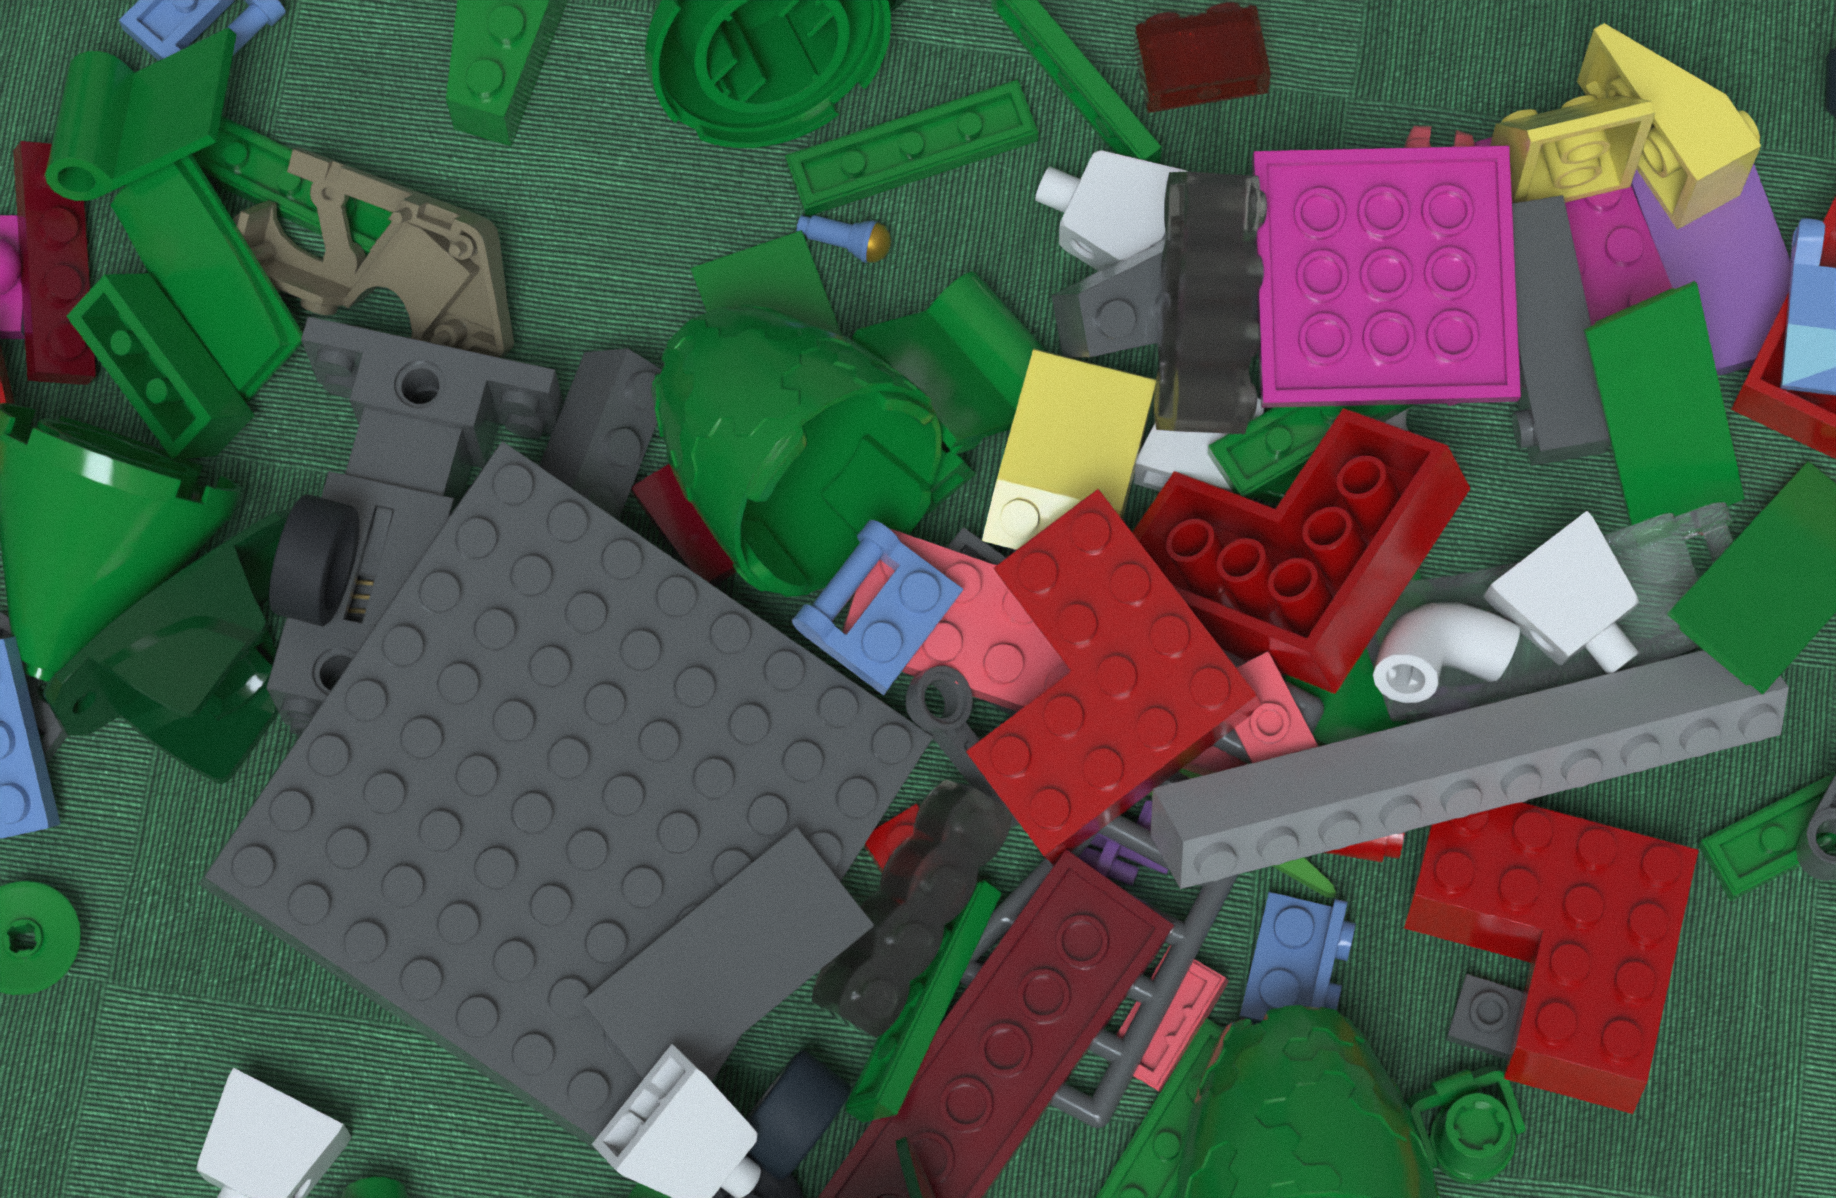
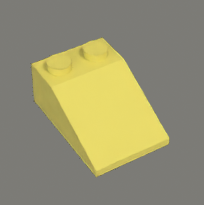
M1604 23L1595 28L1577 82L1586 95H1594L1598 100L1619 95L1652 101L1656 113L1636 170L1676 229L1684 227L1740 196L1761 148L1759 131L1749 114L1743 110L1737 111L1731 100L1723 92Z
M1585 95L1566 102L1561 109L1539 114L1536 110L1527 109L1506 116L1501 123L1495 125L1490 146H1509L1512 204L1560 195L1564 196L1565 202H1570L1630 187L1656 113L1652 101L1619 95L1598 100L1594 95Z
M1033 349L997 476L982 541L1018 550L1097 489L1101 491L1123 520L1135 473L1136 461L1140 452L1158 379Z

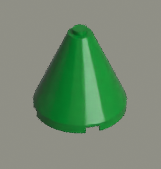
M656 0L645 45V64L648 78L667 116L674 123L679 120L683 124L695 129L699 139L702 141L731 148H758L785 143L817 130L840 115L834 104L843 98L857 82L864 89L871 83L883 62L890 41L891 12L888 0Z
M0 403V546L11 637H16L20 657L24 661V673L49 682L60 669L104 628L144 596L171 578L234 515L243 488L233 480L221 475L216 487L200 484L198 479L203 467L202 465L188 459L173 460L166 450L72 418L60 416L59 421L42 418L39 419L37 427L31 426L35 409L21 405Z

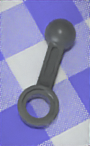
M936 666L918 673L910 682L906 694V708L911 719L924 729L925 732L933 736V740L936 741L981 798L982 812L990 823L1001 828H1013L1020 825L966 753L969 748L980 741L966 723L973 704L972 692L966 679L957 670L948 666ZM928 685L936 687L944 698L945 708L941 718L931 714L925 704L924 696Z

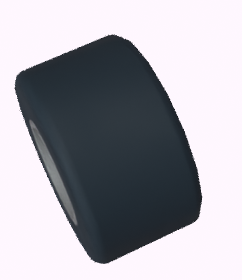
M799 1051L777 1075L746 1116L745 1120L758 1133L757 1142L746 1155L777 1180L787 1178L805 1158L839 1113L852 1091L851 1085L807 1051Z

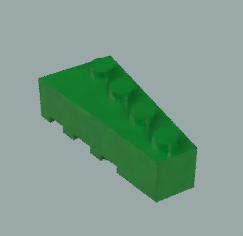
M457 0L446 92V103L454 130L512 146L568 0Z

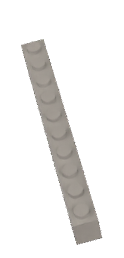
M1702 650L1153 788L1151 838L1180 889L1210 881H1218L1237 874L1272 865H1280L1311 855L1342 849L1350 845L1404 833L1455 818H1463L1490 809L1525 802L1529 799L1576 787H1583L1599 781L1634 772H1642L1650 768L1693 757H1700L1708 753L1781 735L1789 687L1782 677L1779 676L1762 695L1751 685L1743 684L1707 652Z

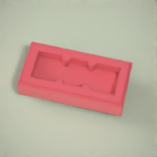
M1269 652L1236 667L1257 694L1262 704L1254 710L1251 716L1234 728L1251 763L1319 747Z
M1172 945L1169 946L1150 979L1154 980ZM1194 959L1133 1077L1158 1092L1162 1091L1188 1046L1229 983L1226 977ZM1136 1001L1118 1031L1117 1036L1123 1039L1141 1003Z

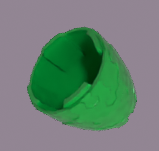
M742 304L736 309L719 307L696 318L693 317L669 339L661 358L664 367L661 374L657 373L654 376L651 388L660 437H663L666 445V456L685 498L693 504L718 544L734 563L732 565L747 583L761 592L765 590L780 593L785 597L808 595L827 586L860 543L857 535L868 520H876L890 529L909 535L924 516L931 503L930 488L934 483L941 459L942 431L938 417L930 403L932 399L872 352L845 336L820 329L800 321L792 315L751 304Z
M1288 1005L1268 1010L1262 1022L1252 1025L1251 1019H1241L1235 1023L1231 1022L1218 1036L1197 1087L1185 1130L1178 1167L1176 1198H1440L1429 1157L1408 1103L1405 1104L1397 1084L1387 1074L1367 1038L1353 1025L1350 1019L1342 1016L1334 1009L1322 1006L1318 1008Z

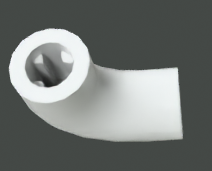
M1459 602L1422 604L1399 616L1392 622L1377 653L1373 672L1375 685L1382 694L1391 700L1402 703H1418L1427 700L1435 693L1443 666L1465 671L1493 684L1502 676L1513 656L1520 635V627L1491 612Z

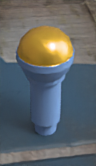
M801 215L797 224V232L802 230V233L808 239L847 248L848 252L852 253L861 262L876 263L882 260L890 249V233L886 226L878 221L855 222L852 225L816 215L811 217Z

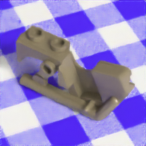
M296 147L292 151L287 172L313 182L310 188V196L312 202L317 207L326 251L323 259L300 248L284 233L277 219L276 203L268 200L245 209L233 219L277 292L283 291L301 298L300 305L308 311L321 315H335L338 306L350 308L353 304L364 300L377 286L386 287L400 297L407 309L412 329L411 339L503 359L514 346L498 229L492 221L481 215L304 148ZM349 196L393 212L388 219L392 222L372 246L367 257L362 247L352 241L345 209Z

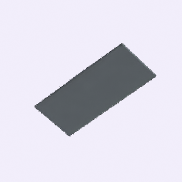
M795 827L581 1001L642 1079L646 1077L671 1044L679 1048L700 1069L870 930L874 924L800 830Z

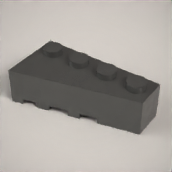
M1253 194L1250 198L1203 219V222L1177 235H1171L1152 244L1147 250L1127 260L1119 261L1051 295L1062 355L1070 358L1093 357L1257 322Z

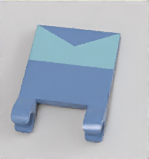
M1804 218L1801 219L1792 236V267L1780 388L1836 395V268L1819 266L1825 224L1820 220Z

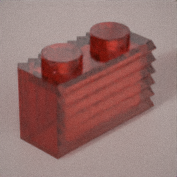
M1225 2L1208 8L1205 13L1197 16L1189 15L1181 18L1178 13L1174 12L1159 13L1149 17L1145 23L1135 26L1134 53L1147 113L1267 94L1269 91L1271 71L1257 6L1249 5L1246 8H1242L1238 3Z

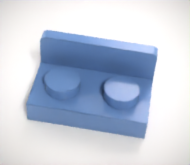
M1268 893L1239 1020L1251 1019L1252 1025L1262 1022L1268 1010L1288 1005L1318 1008L1322 1006L1334 1010L1337 1009L1342 985L1330 983L1335 959L1348 960L1356 923L1344 920L1348 902L1335 899L1333 907L1277 893Z

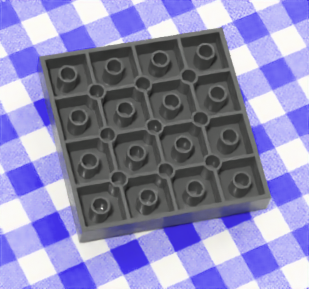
M502 441L483 466L198 885L596 1150L592 1143L643 1079L581 1000L795 827L800 830L841 882L933 739V736ZM742 1034L700 1068L711 1082Z

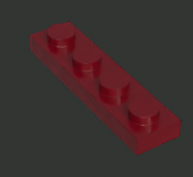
M20 141L13 150L21 261L27 381L88 385L96 377L94 353L67 318L70 311L90 291L84 201L64 198L54 192L47 184L45 172L52 144Z

